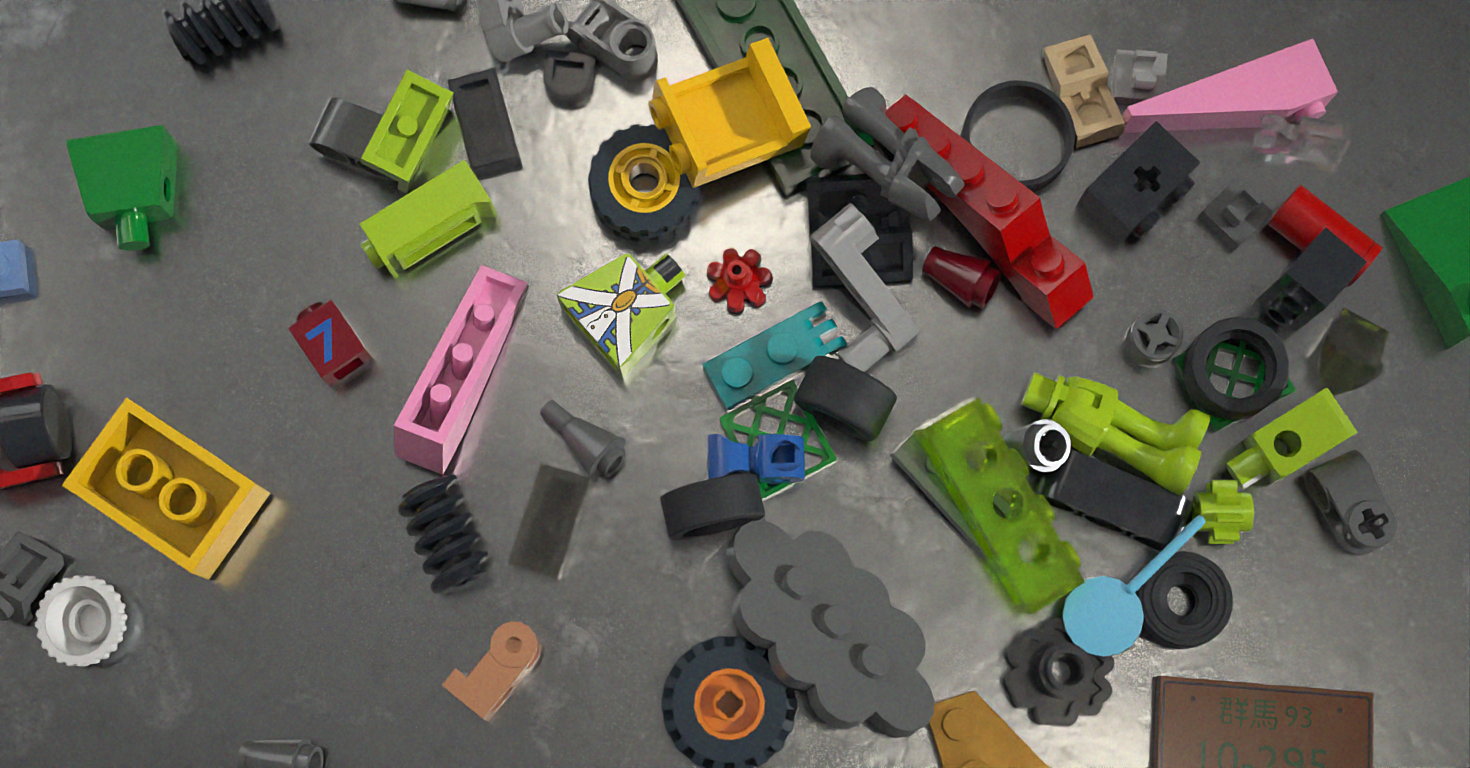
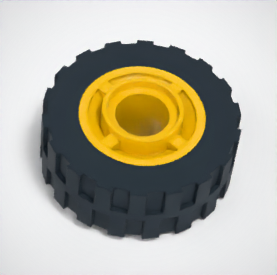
M639 123L630 125V128L621 130V128L612 133V137L607 141L604 139L598 146L599 151L596 155L593 154L590 162L591 168L590 173H588V185L594 210L598 217L605 221V226L612 232L616 230L621 233V237L629 240L630 238H637L639 241H649L652 238H658L659 240L666 238L670 232L674 230L677 232L681 229L687 218H691L695 211L696 202H698L700 186L692 188L686 173L680 175L675 169L669 152V146L672 143L666 130H659L655 124L650 123L649 126H640ZM641 173L651 174L659 182L654 190L647 193L636 191L630 183L636 175Z

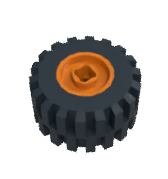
M723 635L697 643L674 663L664 683L661 710L666 731L675 747L692 763L704 768H754L768 762V759L775 753H778L785 745V741L789 734L792 733L795 725L797 698L794 688L788 687L778 680L772 671L768 649L753 645L741 636Z

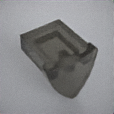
M1343 307L1333 320L1319 355L1318 373L1322 390L1327 387L1332 395L1356 390L1377 378L1382 373L1384 367L1381 358L1389 331Z

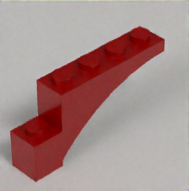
M907 94L886 110L885 115L902 132L906 133L910 127L916 129L919 138L925 137L930 146L959 174L964 182V187L954 198L946 196L930 183L927 187L947 206L989 254L1020 294L1022 302L1057 329L1094 298L1086 263L1050 235L1040 197Z

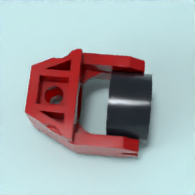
M33 372L0 379V439L9 460L19 469L10 471L0 468V489L65 474L62 461H53L66 459L70 456L72 449L70 422L60 395L51 384H43L40 373L33 374Z

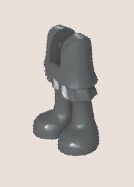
M867 87L855 92L843 104L842 114L844 121L838 116L833 115L821 127L810 151L811 160L822 169H834L845 160L865 172L881 187L880 196L888 198V202L891 205L898 206L921 220L931 222L940 213V208L924 188L930 183L946 196L954 198L964 187L963 180L956 170L930 146L925 137L919 138L916 129L910 127L904 133L885 115L887 109L886 100L874 87ZM853 130L863 135L868 134L895 155L894 161L891 162L879 154Z

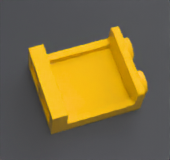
M769 38L750 44L745 58L672 85L669 84L666 77L656 80L652 99L648 101L649 111L654 124L659 130L665 128L672 143L669 146V152L675 169L680 175L686 173L692 188L803 146L811 128Z

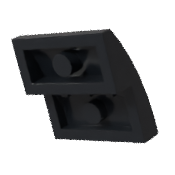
M867 174L805 177L808 237L850 203L865 216L879 238L864 250L861 255L882 282L914 280L913 232L910 226L909 212L898 206L891 205L888 202V198L880 196L881 187ZM809 238L812 286L844 285Z

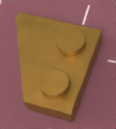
M976 691L934 704V714L928 723V727L942 768H1050Z

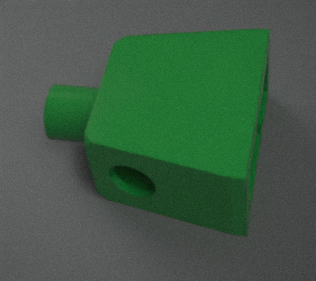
M156 125L66 140L68 154L88 217L102 229L116 228L117 246L120 250L136 251L149 247L147 223L168 220L174 213L178 152L175 138L163 125Z

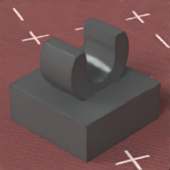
M1236 177L1201 211L1198 217L1235 251L1273 214V211L1251 187H1247Z

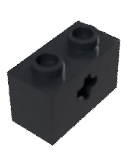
M1156 121L1086 188L1077 205L1118 244L1122 245L1132 234L1141 239L1161 219V216L1155 212L1167 200L1175 206L1195 186L1196 183L1190 177L1201 162ZM1144 181L1150 188H1146L1140 193L1134 186H1138Z
M1325 227L1288 263L1257 299L1265 305V312L1274 322L1283 327L1290 326L1297 332L1329 306L1367 261Z

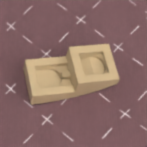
M1091 34L1044 47L1043 56L1054 92L1067 106L1073 119L1075 128L1074 144L1076 148L1124 134L1125 121L1107 85L1108 70Z

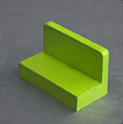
M407 69L361 157V163L398 181V190L407 194L451 108L453 92Z

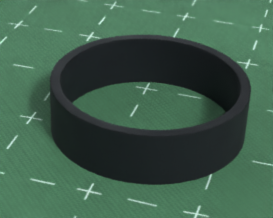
M1023 80L998 83L981 93L973 102L963 124L961 137L971 144L970 123L972 118L984 105L995 99L1007 96H1021L1044 105L1052 112L1061 126L1064 136V152L1060 163L1047 174L1031 180H1018L1032 192L1039 191L1059 176L1072 153L1075 142V128L1072 116L1064 102L1054 92L1040 84Z

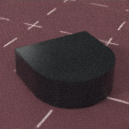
M546 50L543 82L549 97L562 105H575L584 101L593 89L597 65L596 55Z

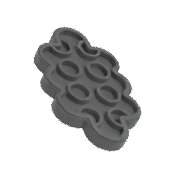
M764 520L750 521L741 526L729 541L726 553L729 568L744 586L734 599L732 614L735 626L745 639L753 645L768 649L770 666L778 680L788 687L807 690L811 707L817 716L829 726L839 729H850L869 719L885 734L898 738L911 736L926 726L934 714L935 700L931 687L916 670L925 656L926 641L923 631L915 619L906 612L890 607L889 594L881 579L870 571L853 568L848 551L831 534L822 531H807L793 540L779 526Z

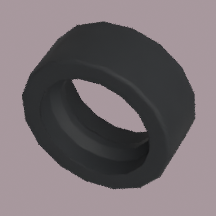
M1232 317L1216 321L1193 340L1184 356L1182 376L1188 394L1199 408L1216 418L1236 421L1255 416L1280 397L1288 382L1290 362L1283 342L1271 328L1255 319ZM1230 339L1241 340L1252 346L1260 355L1266 370L1265 380L1260 389L1253 395L1240 399L1227 397L1217 391L1208 380L1205 370L1206 358L1211 349L1218 343Z
M733 474L698 481L671 490L660 497L669 539L673 540L717 534L739 528L750 521H758L765 517V509L755 474Z

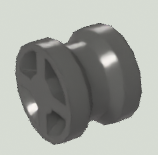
M1162 309L1147 310L1139 315L1126 331L1124 338L1125 351L1130 359L1139 366L1147 368L1159 367L1167 362L1181 347L1184 337L1183 328L1177 317L1169 311ZM1144 334L1146 335V338H1147V340H1148V342H1149V343H1148V346H1147V343H1146V341H1145L1144 336H1142V335H1144Z

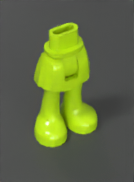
M1034 372L1021 405L1041 413L1040 420L1049 419L1058 423L1068 433L1071 446L1086 456L1090 457L1096 448L1113 453L1153 479L1159 486L1179 496L1184 493L1197 469L1201 458V451L1197 449L1204 438L1210 422V415L1199 410H1189L1174 424L1155 421L1120 401L1117 389L1077 376L1065 379L1064 376L1058 375L1054 381Z

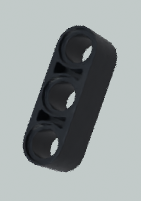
M1074 450L1070 451L1069 457L1059 468L1051 472L1041 473L1033 493L1037 500L1048 506L1159 552L1185 528L1194 505L1182 495L1179 496L1161 486Z

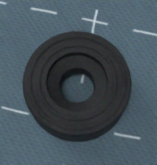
M1187 551L1176 552L1135 592L1141 601L1144 615L1141 631L1153 642L1171 649H1190L1210 642L1224 630L1233 608L1232 589L1224 572L1205 556ZM1174 586L1187 587L1193 593L1195 607L1189 615L1181 616L1170 609L1167 596Z

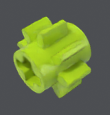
M1211 480V483H1206L1205 485L1206 492L1194 493L1192 521L1197 516L1204 517L1205 524L1198 531L1208 532V544H1234V541H1240L1239 532H1250L1252 530L1254 522L1252 495L1249 492H1237V480Z

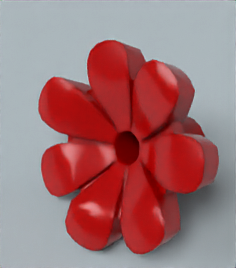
M734 248L724 250L722 254L723 263L711 262L706 270L707 277L717 281L708 291L710 299L716 303L727 297V308L731 312H741L744 308L745 299H748L755 307L761 306L765 302L766 296L760 285H769L773 280V275L768 268L757 267L762 259L760 253L754 249H749L741 257Z

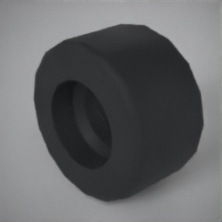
M827 356L814 357L794 396V402L802 410L812 414L818 420L848 435L874 442L878 438L897 399V395L893 390L878 379L852 365Z

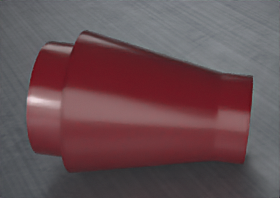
M936 245L930 250L922 267V273L932 277L969 308L975 304L984 309L992 299L1002 277V272L993 268L992 261L944 250Z

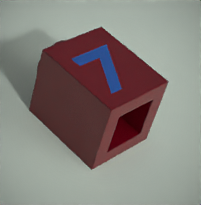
M332 299L325 304L317 302L306 307L297 315V322L288 327L319 376L331 388H334L374 361V358Z

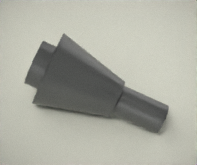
M553 399L542 407L540 416L562 433L563 439L591 479H596L602 475L609 477L619 469L626 457V453L623 451L626 443L625 438L579 417L575 418Z

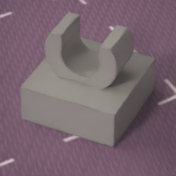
M1117 50L1114 56L1112 96L1116 104L1134 105L1166 93L1167 54L1148 50Z

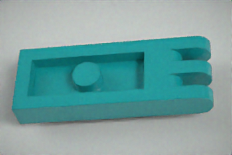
M823 301L815 303L702 364L705 374L727 412L751 400L754 396H758L810 367L815 356L831 357L848 346L843 336L834 338L826 344L823 343L822 338L838 329L833 318L815 327L811 321L820 318L828 311Z

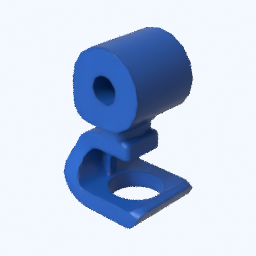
M710 434L707 436L708 479L727 476L735 471H739L741 474L756 473L759 481L763 483L788 484L802 482L805 480L804 438L786 434H763L758 436V442L755 446H748L747 444L732 442L721 434Z

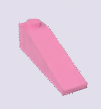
M1312 38L1128 106L1122 115L1125 121L1124 133L1145 132L1156 121L1167 131L1280 126L1293 120L1296 121L1297 125H1304L1320 118L1326 113V105L1338 93V90Z
M480 266L394 424L396 457L439 474H444L471 420L527 291L528 282L489 267Z

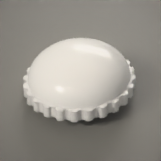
M78 575L73 576V578H64L61 583H55L51 590H47L45 598L40 600V609L36 611L38 620L35 622V627L38 628L37 638L41 639L42 648L47 649L48 655L55 657L57 662L67 663L68 666L98 664L101 659H107L110 652L116 651L117 644L122 642V634L127 628L125 625V620H127V614L124 611L125 604L120 600L121 595L114 591V586L107 585L105 580L96 579L94 576Z

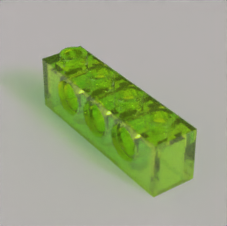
M979 397L966 399L912 432L977 541L985 559L1016 613L1033 615L1085 583L1078 570L1082 563L1074 547L1065 539L1061 541L1053 527L1052 522L1055 521V515L1049 503L1042 495H1035L1025 477L1029 475V470L1022 456L1014 448L1009 449L999 433L1003 426L994 408L987 402L982 403ZM973 443L981 446L985 453V464L978 472L972 470L966 460V452ZM1000 489L1005 490L1009 494L1012 502L1009 513L1003 518L997 515L993 508L994 495ZM1027 535H1031L1035 539L1038 547L1037 555L1030 563H1026L1022 559L1019 551L1020 543Z

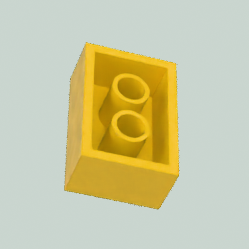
M127 397L62 484V486L190 573L207 580L211 578L270 495V492Z

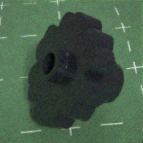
M1053 617L1048 619L1042 625L1041 631L1035 628L1023 630L1019 634L1016 643L1008 650V659L1015 669L1007 674L1005 684L1012 693L1013 702L1018 708L1030 709L1034 707V716L1039 724L1056 725L1059 727L1073 726L1078 720L1079 714L1086 717L1099 714L1104 702L1112 695V686L1105 678L1115 666L1112 655L1103 657L1089 654L1081 647L1075 645L1066 633L1064 622L1061 618ZM1053 663H1059L1066 669V679L1062 683H1059L1053 675Z

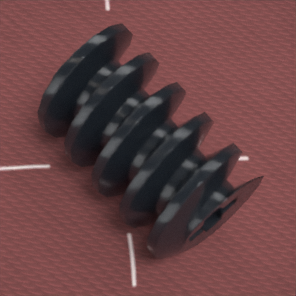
M183 0L180 2L182 14L180 19H177L167 9L162 10L164 23L186 63H188L187 55L192 57L198 64L205 63V46L217 56L223 55V38H226L235 47L242 46V29L253 39L260 38V21H263L272 31L279 29L278 19L269 0H219L217 2L213 0H199L200 9L197 11Z
M455 474L441 476L413 487L403 494L402 498L405 500L398 507V512L402 517L413 518L406 526L407 533L414 537L423 536L414 546L417 555H431L422 565L424 573L427 575L440 574L430 585L431 591L434 594L454 592L493 573V571H480L479 566L490 557L489 551L472 552L470 548L482 537L481 533H464L462 529L474 518L471 512L456 514L454 510L466 499L463 493L448 495L446 491L458 480Z

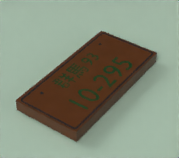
M1157 676L1153 768H1373L1374 693Z

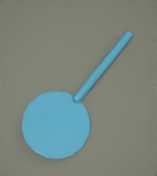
M1197 516L1128 585L1116 578L1099 576L1088 578L1075 586L1065 600L1062 614L1065 631L1072 642L1089 654L1103 657L1119 654L1132 646L1141 633L1144 619L1141 601L1135 592L1205 524L1204 517Z

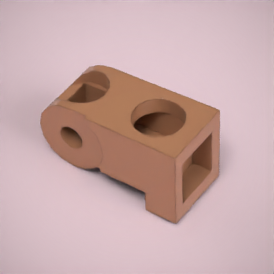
M511 621L502 624L491 637L490 650L468 677L455 668L442 686L482 719L489 722L537 661L540 653L538 637L529 626L521 622Z

